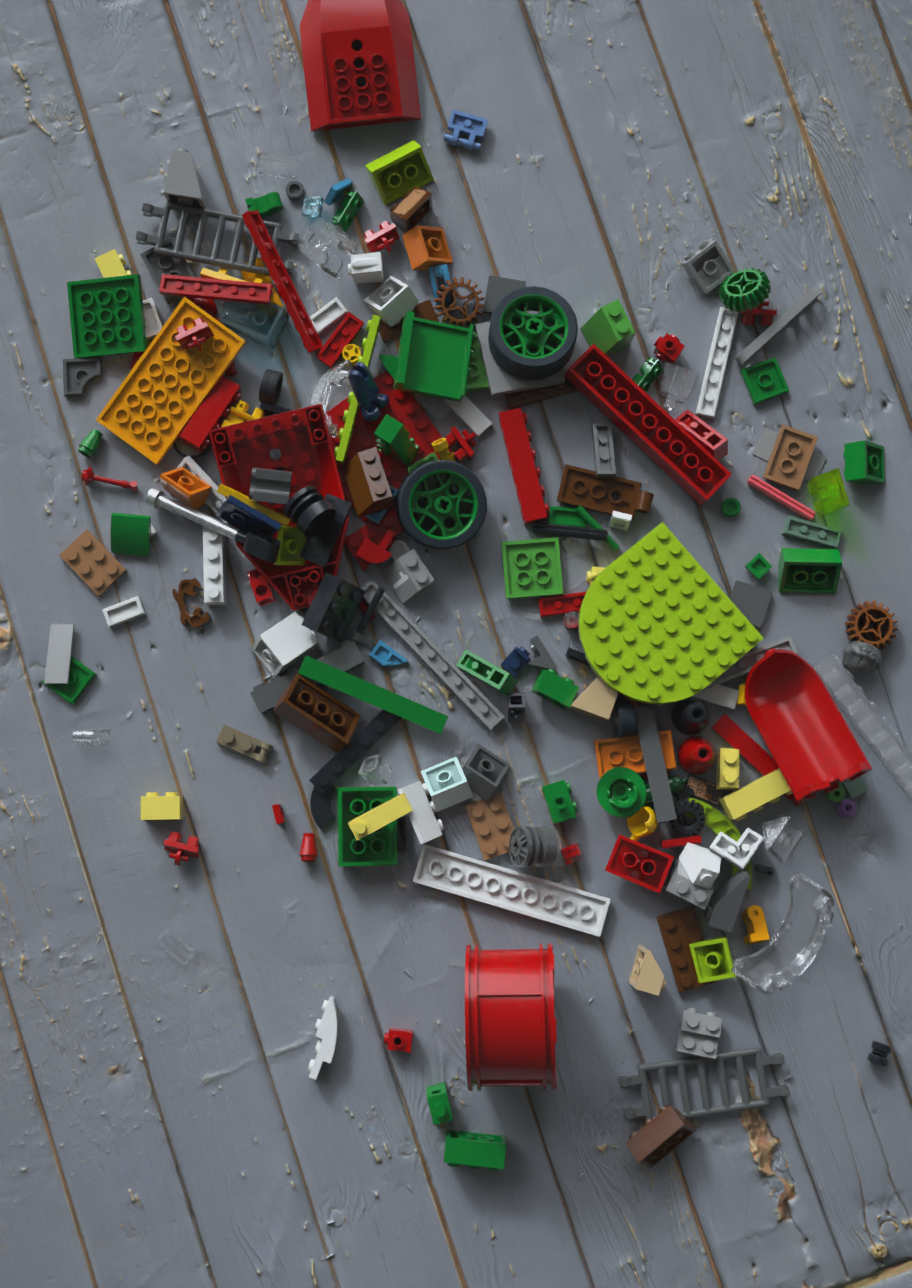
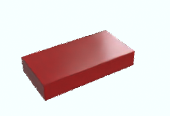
M701 835L660 840V846L662 848L685 846L687 842L699 844L702 842Z

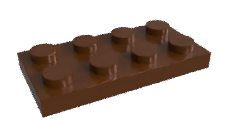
M694 906L656 916L678 993L715 983L716 981L699 983L689 944L702 941L704 938Z

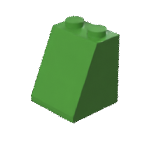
M619 299L601 307L580 328L588 346L590 347L594 343L606 356H611L631 346L636 333Z

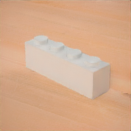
M203 526L204 603L206 605H227L225 535Z

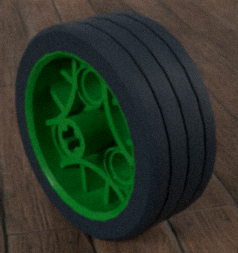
M537 286L513 290L498 302L491 315L488 343L493 359L500 368L519 379L542 380L551 377L562 370L570 360L577 339V318L566 299L552 290ZM527 311H537L538 314H528ZM518 322L520 326H514L512 323ZM550 323L553 327H547L545 324ZM514 339L518 345L511 347L508 342ZM551 340L555 344H557L558 347L557 349H554L550 346H547V343ZM534 349L537 353L532 354L528 350Z
M449 460L429 462L412 470V473L404 478L396 497V513L404 532L415 542L433 549H451L471 540L480 530L487 512V498L479 478L469 468ZM438 474L448 475L444 483ZM430 475H434L439 484V487L432 491L428 490L425 479ZM421 482L424 492L415 490ZM451 484L457 487L455 495H451L448 492V487ZM466 491L468 493L469 499L462 498L463 494ZM420 497H424L427 501V505L424 508L418 506L417 501ZM460 501L470 503L469 514H459ZM440 502H443V503H444V505L442 506V508H439V507H438V505L440 504ZM413 512L421 513V516L419 517L417 522L413 516ZM425 516L435 523L427 532L420 527ZM447 517L453 520V525L450 528H446L444 525V520ZM459 517H468L464 525L461 524ZM438 527L441 536L431 535Z

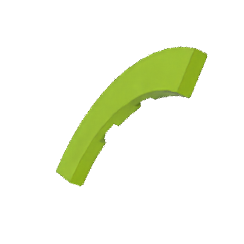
M688 797V802L695 800V804L700 803V807L704 808L706 816L705 825L717 836L721 831L738 842L742 835L726 815L703 801ZM691 812L685 813V817L695 819ZM749 860V862L744 868H746L749 876L751 877L747 886V889L751 890L752 864ZM731 863L733 876L740 868Z

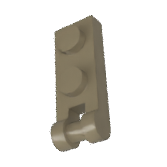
M223 725L216 741L265 764L268 759L266 758L267 754L273 748L272 745L226 725ZM257 746L262 747L260 754L255 753Z

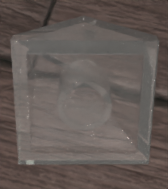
M780 815L776 820L762 823L765 849L779 862L785 864L805 835V832L788 816Z

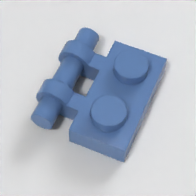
M452 110L447 130L454 132L453 135L445 134L444 141L449 142L452 146L466 147V150L480 151L481 144L475 142V138L483 140L488 119ZM459 134L468 135L469 140L459 138Z

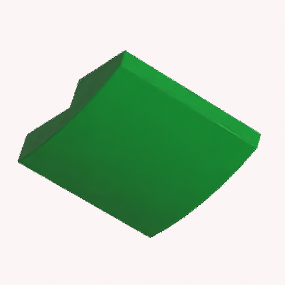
M112 512L111 553L149 556L151 553V517Z

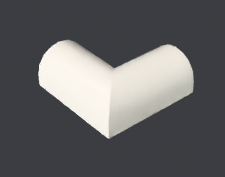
M747 827L738 842L720 831L711 844L710 849L743 870L764 840V837Z

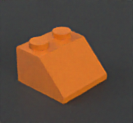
M416 225L402 235L412 270L427 271L429 267L453 263L443 228Z
M184 467L162 473L159 477L164 490L170 493L173 498L179 499L186 506L193 509L204 506L212 486Z

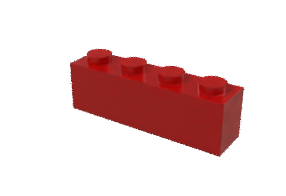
M222 376L204 398L180 434L181 441L199 453H202L204 449L206 450L211 444L209 430L221 428V423L224 418L227 419L233 404L238 403L241 399L240 385Z

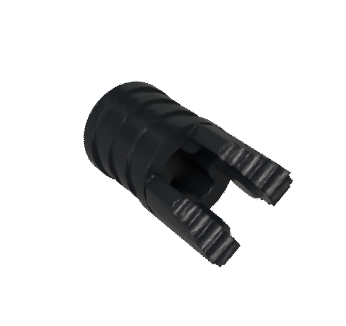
M406 817L397 819V852H405Z

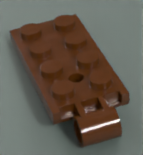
M565 464L556 502L575 507L581 505L584 509L612 515L613 511L630 514L633 521L635 511L645 514L650 513L654 494L640 491L642 487L640 482L616 476L596 478V471ZM618 494L619 500H614L612 495Z

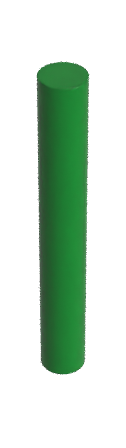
M581 505L575 510L591 528L604 530ZM608 534L607 541L605 542L613 551H616L620 546Z

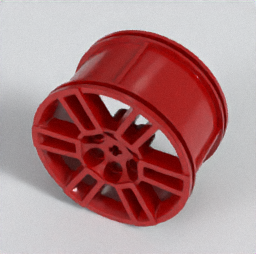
M552 943L547 944V949H543V944H539V949L480 950L479 944L475 945V950H472L471 945H466L465 1046L468 1091H473L474 1086H477L478 1091H481L483 1086H543V1090H546V1085H551V1090L557 1089L555 1057L557 1036L556 1016L554 1013L555 968Z

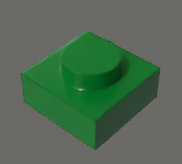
M758 553L744 567L756 580H759L772 568V565Z

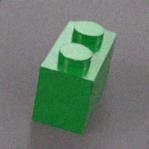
M545 669L540 671L531 692L562 709L570 708L579 687L574 685L575 682L569 678L563 679L558 676L556 671Z

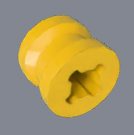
M348 344L343 348L344 362L349 366H355L359 356H362L360 348L355 344Z

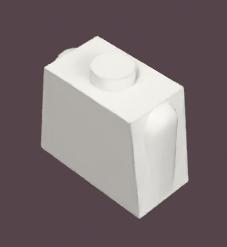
M381 252L351 255V264H348L349 276L352 275L354 283L384 282Z

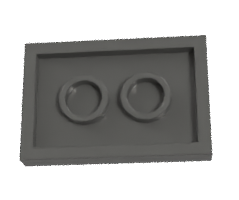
M174 237L164 241L162 248L173 250L175 245ZM154 247L140 254L158 288L160 287L162 274L195 277L186 260L158 255L154 252ZM163 295L167 304L181 298L180 296Z

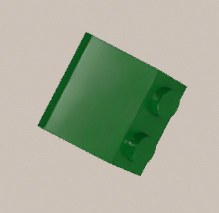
M866 440L844 444V477L846 482L854 484H885L884 446Z

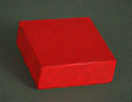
M272 805L276 824L285 823L282 805Z

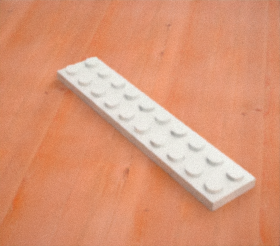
M423 844L413 882L599 937L611 900L607 897L427 844Z

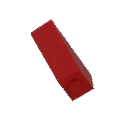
M688 409L674 419L718 461L728 454V439Z

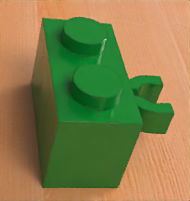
M561 780L541 787L553 824L576 817L575 813L578 812L575 801L571 802L569 794H572L569 782L565 783V780Z

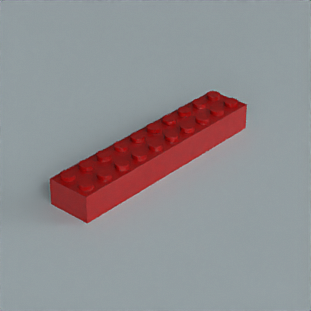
M594 343L568 368L564 377L701 506L732 475Z

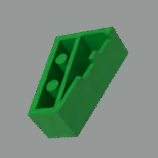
M387 414L374 433L377 451L384 456H392L408 467L420 450V446L414 444L415 440L413 438H408L410 433L402 423Z

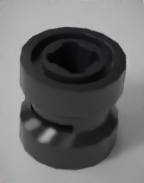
M873 1041L871 1045L872 1052L868 1055L867 1060L887 1067V1056L891 1053L892 1047Z

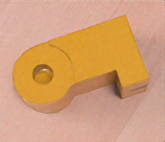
M752 905L744 909L742 920L746 923L748 933L747 936L743 937L745 945L763 943L770 940L762 908L758 905Z

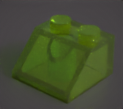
M839 468L813 477L808 481L807 490L809 495L813 497L814 502L812 506L818 517L841 512L850 505Z

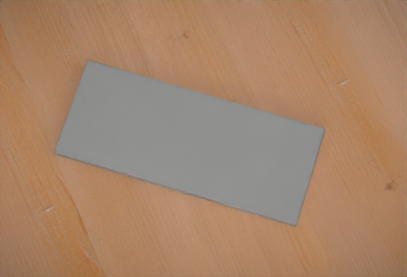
M51 624L44 684H68L74 624Z

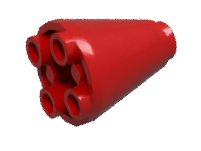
M700 736L690 737L679 745L677 752L678 762L687 773L703 774L713 767L716 760V750L713 744L706 738ZM704 750L703 755L706 756L705 758L699 756L700 751Z

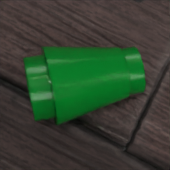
M93 429L79 444L78 452L87 458L95 456L103 434Z

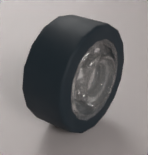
M629 700L615 702L611 712L615 734L618 738L634 736L636 720L632 704Z

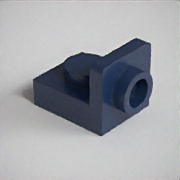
M516 646L500 665L515 677L530 661L531 658L528 657L530 653L522 646L520 649Z

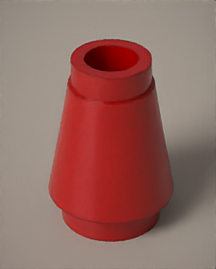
M303 833L299 853L302 862H315L316 857H318L314 833Z

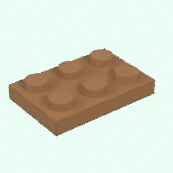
M782 424L762 479L799 491L818 437Z
M88 529L59 554L99 597L127 571Z
M502 793L490 796L488 801L482 799L465 805L484 861L509 852V840L514 827Z

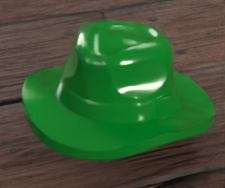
M616 767L605 772L596 788L599 804L606 812L616 817L634 815L642 808L646 800V786L642 778L635 771L626 767Z

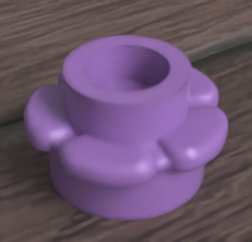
M843 799L837 806V810L843 818L853 817L856 813V804L849 799Z

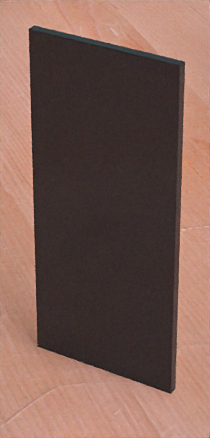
M328 493L324 500H327L336 509V516L323 532L315 537L307 538L299 556L323 567L328 562L352 506V503Z

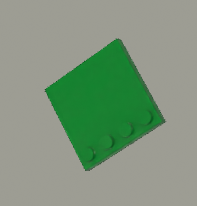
M139 274L67 282L74 358H90L146 351L147 342L141 276Z

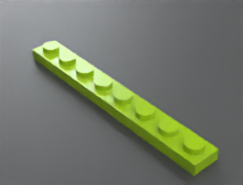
M373 315L372 320H368L366 327L368 336L362 342L363 356L358 358V362H363L368 370L381 325V316ZM354 392L349 393V410L344 412L343 421H345L344 429L340 428L338 439L341 440L339 447L336 446L334 451L336 462L340 465H345L360 407Z

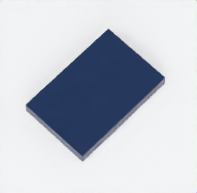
M229 495L216 513V516L246 533L248 530H257L272 537L281 526L279 522Z

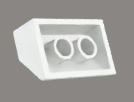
M421 781L398 789L399 794L405 793L413 809L408 815L420 844L443 835L441 831L445 829L441 819L436 820L434 815L437 812L433 801L429 802L426 796L430 794L426 783L421 784Z

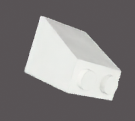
M296 612L259 635L251 648L273 677L287 670L314 649L319 642L316 634L302 625L304 619Z

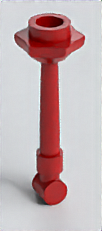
M91 467L83 470L81 480L85 481V486L95 480L121 486V488H130L132 492L137 491L136 481L129 483V481L95 476Z

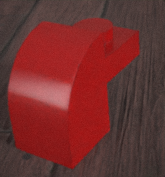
M389 529L386 530L378 545L364 538L355 555L369 563L384 562L392 555L386 548L392 547L395 542L393 537L395 533Z

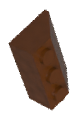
M376 447L357 453L342 467L358 518L395 506Z
M672 1105L664 1106L654 1119L651 1118L644 1123V1127L640 1131L633 1132L625 1144L638 1163L653 1168L697 1129L676 1107Z

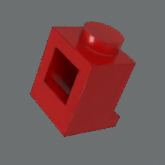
M389 1028V1033H385L384 1045H388L387 1050L411 1053L413 1030ZM398 1037L402 1040V1042L400 1044H396L394 1042V1039Z

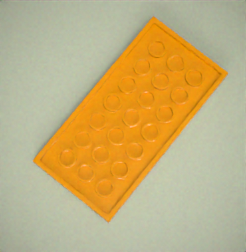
M184 297L99 414L96 421L158 465L182 433L204 398L221 379L247 342ZM202 317L204 322H207L213 331L214 336L201 344L203 348L201 351H198L197 347L183 350L175 338L177 328L186 325L189 330L194 327L193 321Z

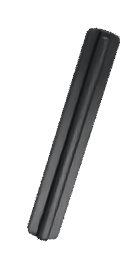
M539 522L533 524V533L598 541H607L608 531L602 529Z

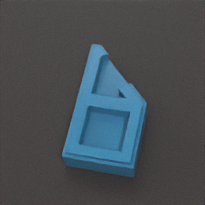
M347 178L333 185L324 203L330 206L338 202L343 196L344 189L351 187L353 181Z
M379 640L369 654L371 658L383 667L408 663L407 659L381 640Z

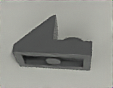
M538 635L530 639L531 644L529 647L534 655L538 654L539 657L527 665L555 671L557 669L556 664Z

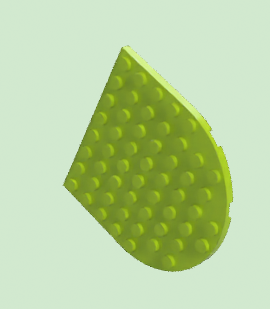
M663 522L613 561L595 578L585 594L579 613V638L585 652V657L593 671L612 690L618 691L631 700L647 704H671L696 695L764 639Z

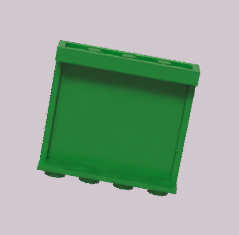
M407 311L403 319L393 389L461 402L463 397L467 396L469 385H466V379H469L471 367H468V364L473 357L471 343H474L476 332L473 331L474 324H471L469 328L416 318L414 317V312Z

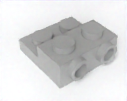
M708 240L698 246L699 250L694 253L692 251L685 255V261L681 263L689 277L695 280L703 294L709 293L726 280V277L731 276V273H735L717 241L709 242Z
M687 1008L686 1011L683 1010L680 1014L676 1053L715 1060L722 1018H718V1014L713 1012H706V1015L699 1014L698 1010L694 1008Z

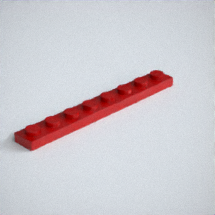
M258 210L246 211L242 214L245 226L250 231L253 242L261 254L262 261L265 263L270 277L278 289V294L282 298L286 310L295 324V329L299 333L304 347L308 353L321 350L323 344Z

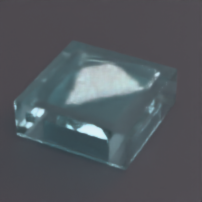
M321 196L305 197L302 215L304 217H321L324 198Z

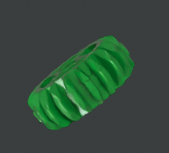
M754 267L750 270L745 268L743 271L738 270L737 273H731L730 277H726V281L721 282L722 286L719 288L720 299L725 308H729L730 311L735 310L736 313L740 310L745 312L748 309L752 311L754 307L759 308V304L765 303V299L769 298V293H771L769 278L765 272H761L760 269L755 270Z

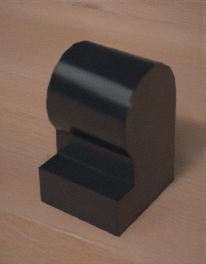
M507 693L508 723L524 722L526 708L525 693Z

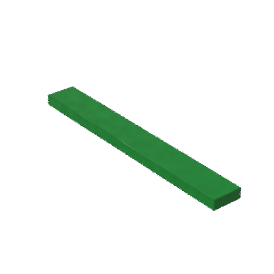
M307 655L298 672L301 675L439 734L442 733L448 716Z

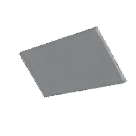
M765 428L753 455L768 462L778 433ZM813 451L803 479L814 484L827 457Z

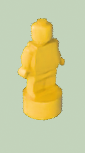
M446 438L438 439L432 443L435 452L440 457L439 460L455 462V454L453 452L452 454L449 453V445Z

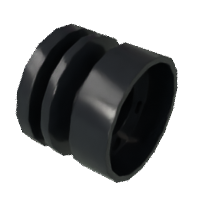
M307 486L290 498L284 508V514L292 523L297 524V528L305 537L312 538L319 535L332 523L336 516V509L327 500H323V495L314 486Z

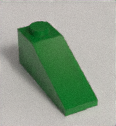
M466 649L456 664L463 671L507 696V693L512 692L518 682L510 673Z

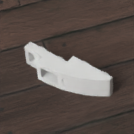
M330 996L328 1001H324L321 1011L324 1012L322 1019H317L314 1030L317 1031L315 1037L321 1038L322 1041L318 1040L314 1052H317L315 1060L311 1059L307 1071H310L309 1078L315 1080L318 1077L323 1061L331 1064L336 1048L338 1012L335 998Z

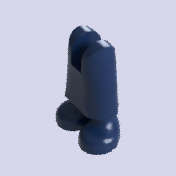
M358 362L349 373L348 378L358 405L361 406L363 418L366 421H374L382 414L380 408L387 406L390 400L385 394H377L379 387L363 362Z

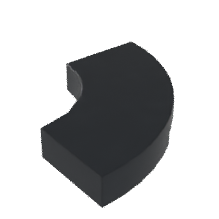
M334 785L323 795L314 786L311 794V813L320 829L335 817L330 804L332 794L337 789Z

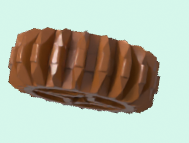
M454 277L453 284L449 280L446 281L447 288L443 284L440 285L443 292L436 291L440 299H434V302L439 303L434 309L441 310V312L437 313V317L444 315V318L441 320L442 323L449 320L448 324L450 325L455 323V326H459V323H461V327L466 328L465 322L470 326L473 324L471 319L475 322L479 320L475 315L481 316L483 312L478 310V308H484L485 305L479 304V301H483L484 297L478 298V294L482 293V290H474L478 286L476 283L471 287L470 279L464 284V277L460 278L459 283L457 278ZM455 288H464L470 294L461 296L458 291L456 292ZM450 291L452 303L445 308L444 300L446 294ZM467 298L464 304H462V308L460 306L451 308L457 302L455 301L456 299L464 300ZM473 299L474 308L469 315L466 306ZM452 310H457L463 315L464 319H456L448 313Z
M865 601L863 605L861 603L857 604V609L852 608V614L847 615V618L851 621L845 622L846 626H850L849 629L845 630L846 633L851 632L848 640L854 639L855 641L866 642L875 646L878 650L879 647L882 650L885 649L886 644L890 645L892 643L891 639L896 637L892 632L898 630L897 627L893 626V624L897 623V620L891 619L895 613L888 614L890 607L883 609L882 602L878 605L876 601H871V603ZM867 611L874 612L881 618L875 619ZM861 616L862 627L858 630V619ZM878 622L874 625V628L865 630L868 628V625ZM884 623L885 631L881 637L880 627ZM868 634L871 638L875 639V642L868 641L861 635Z

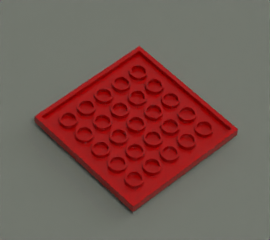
M388 370L374 378L379 387L377 394L387 395L390 402L387 406L380 408L382 414L374 421H366L362 416L361 406L359 407L345 464L357 453L376 447L374 433L386 414L402 423L410 433L408 438H413L415 440L414 444L420 446V450L409 466L422 458H426L427 455L433 452L439 460L440 457L435 452L432 443L443 437L411 393L393 389L395 380ZM348 397L324 413L333 452L335 447L340 445L341 440L338 439L340 428L344 429V412L349 410L350 403H348ZM448 447L449 453L452 454L453 450ZM378 452L388 484L399 489L404 478L409 474L406 469L408 466L390 455L384 456ZM336 462L343 493L355 509L342 468L344 465L337 464ZM364 516L361 517L364 523L370 521V519Z

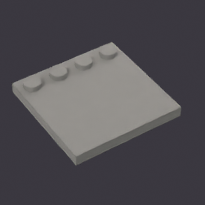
M490 322L475 324L491 397L565 383L563 369L555 375L542 380L519 379L508 374L500 368L490 352L488 343ZM518 322L512 323L514 326H520ZM550 323L545 324L547 327H552ZM514 339L508 342L511 347L518 345ZM550 340L547 343V346L557 349V345ZM534 349L528 350L532 354L537 353Z

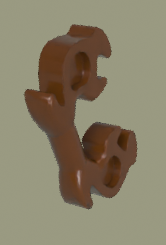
M195 578L192 580L184 579L179 584L178 593L175 589L172 590L173 597L177 601L180 610V620L184 626H187L186 621H188L194 628H200L210 622V614L206 612L205 616H202L201 612L203 609L196 608L191 615L187 610L184 599L185 595L190 597L197 596L198 593L194 592L195 586L201 588V584Z

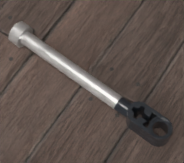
M155 487L148 492L146 497L147 505L155 509L163 507L244 544L243 550L246 553L267 562H276L281 541L257 530H248L246 533L166 497L164 491Z

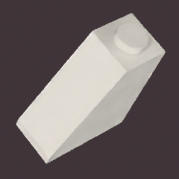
M687 842L679 856V860L694 885L710 889L719 874L721 856L713 850Z

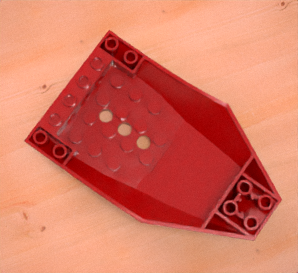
M308 0L299 26L311 132L421 120L409 13L401 0ZM355 40L362 42L363 46L359 51L352 49L351 45ZM361 59L365 64L362 68H356L354 62ZM360 78L365 79L367 82L362 88L356 85V81Z
M322 404L209 430L223 485L249 497L252 468L275 470L278 467H282L285 471L292 472L290 498L302 488L314 486L323 495V500L327 493L345 500ZM272 449L280 450L281 457L274 460L271 458L270 451ZM258 501L284 514L286 504L276 503L270 506L268 505L269 502ZM349 514L325 567L309 560L305 561V565H275L274 562H267L246 553L243 550L244 544L236 541V546L293 611L310 607L325 573L337 575L349 522ZM291 520L288 523V525L297 526V524L292 523ZM278 531L272 536L273 538L277 539Z

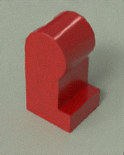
M257 569L248 571L250 585L258 605L261 607L276 601L269 583Z

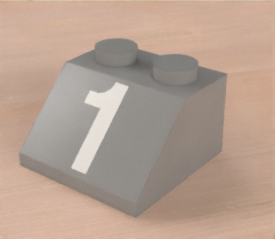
M414 549L398 558L382 572L403 604L435 584L434 578Z

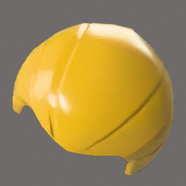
M643 805L638 812L627 818V825L632 833L630 839L638 842L640 837L650 835L656 830L658 825L656 813L649 806Z

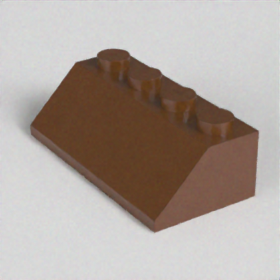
M298 673L280 696L273 712L336 753L348 744L361 716Z

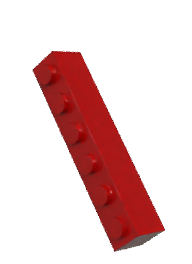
M521 408L499 412V423L523 523L528 525L546 521L547 515L550 512L548 504H544L543 501L545 490L538 478H541L539 467H535L536 453L534 449H531L529 443L532 442L530 430H526L525 424H528L526 413H522Z

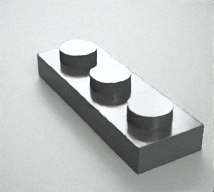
M592 423L596 478L615 477L616 467L611 423Z

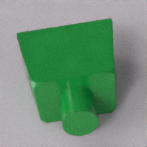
M442 1082L427 1086V1100L433 1124L437 1125L454 1120L446 1083Z

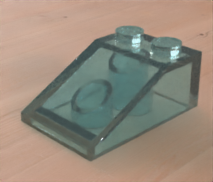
M228 301L219 318V322L261 345L274 349L290 316L285 308L274 303L266 305Z

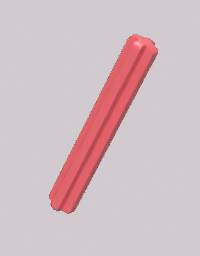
M751 475L747 481L748 485L804 519L811 521L814 518L815 511L757 476Z

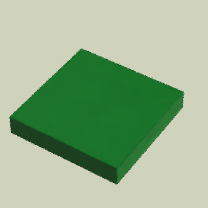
M776 357L740 370L753 406L789 392Z
M71 656L68 684L44 685L74 705L94 679L96 673Z

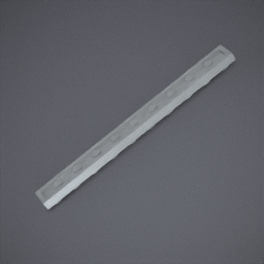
M373 579L361 588L365 591L363 598L369 604L379 587ZM384 592L375 611L491 730L505 716Z

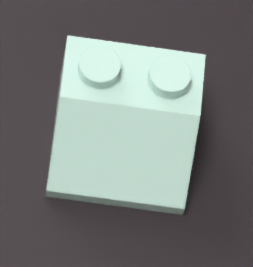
M457 757L421 771L437 812L473 797Z

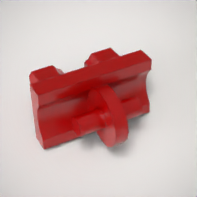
M384 221L379 226L380 231L374 233L373 230H368L364 233V240L370 253L386 249L389 253L392 251L390 245L400 239L395 224Z
M765 300V303L759 304V308H752V311L748 309L745 312L740 310V313H742L743 324L754 325L756 314L761 315L760 325L771 326L773 317L777 316V310L762 309V306H769V301Z
M199 317L193 321V328L188 330L186 325L177 328L175 338L183 350L197 347L198 351L203 350L201 344L214 336L207 322H204L202 317Z
M454 426L445 437L449 445L448 447L451 448L455 444L460 446L461 449L454 453L459 463L466 459L472 460L475 453L468 443L472 448L477 445L473 440L477 437L476 433L469 434L465 429L462 431L465 437L463 438Z
M172 831L168 840H164V850L170 852L169 858L175 859L174 865L179 866L181 861L188 862L189 857L199 858V838L189 836L187 844L180 843L182 834Z

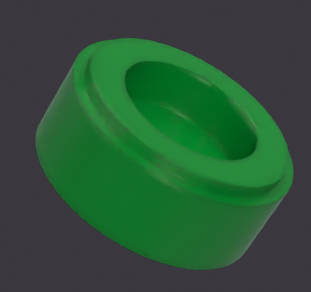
M727 498L721 504V512L726 517L736 516L741 509L739 501L735 498Z

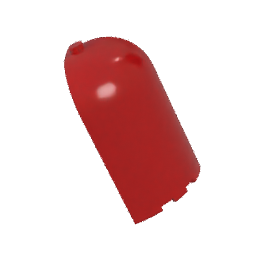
M775 648L768 650L765 656L752 667L747 676L744 689L745 702L754 723L796 800L803 801L817 796V792L823 790L825 793L839 788V783L847 779L853 781L872 770L870 763L816 671L802 657L792 651Z

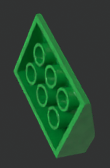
M397 787L337 788L338 866L398 865L397 819L359 840H356L348 825V822L395 798L397 796Z

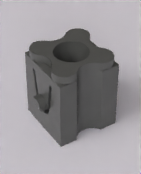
M252 468L249 500L269 502L268 505L270 506L276 503L287 504L290 499L292 472Z

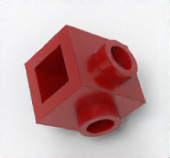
M666 333L664 337L660 336L655 342L654 346L656 348L653 353L659 361L666 362L672 366L685 346L680 343L679 338L675 335Z

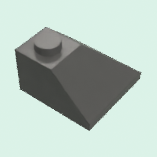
M478 744L462 769L470 790L488 801L510 767V764Z

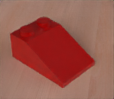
M619 834L605 871L660 893L674 856Z

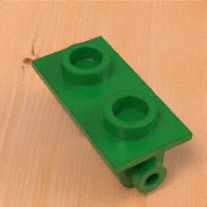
M350 191V193L346 194L341 204L345 209L339 208L332 218V224L336 227L340 225L344 232L348 230L364 203V200L357 191L355 193Z
M647 359L639 369L643 375L641 376L636 373L632 378L645 392L649 390L650 384L654 379L658 378L663 368L659 359Z

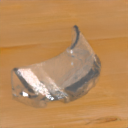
M348 359L329 369L315 382L307 401V407L322 404L329 436L337 438L339 428L332 423L331 416H327L325 408L331 386H341L343 379H349L348 375L353 370V367Z

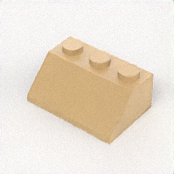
M639 944L629 983L637 990L659 996L660 991H664L666 980H663L664 975L651 951Z

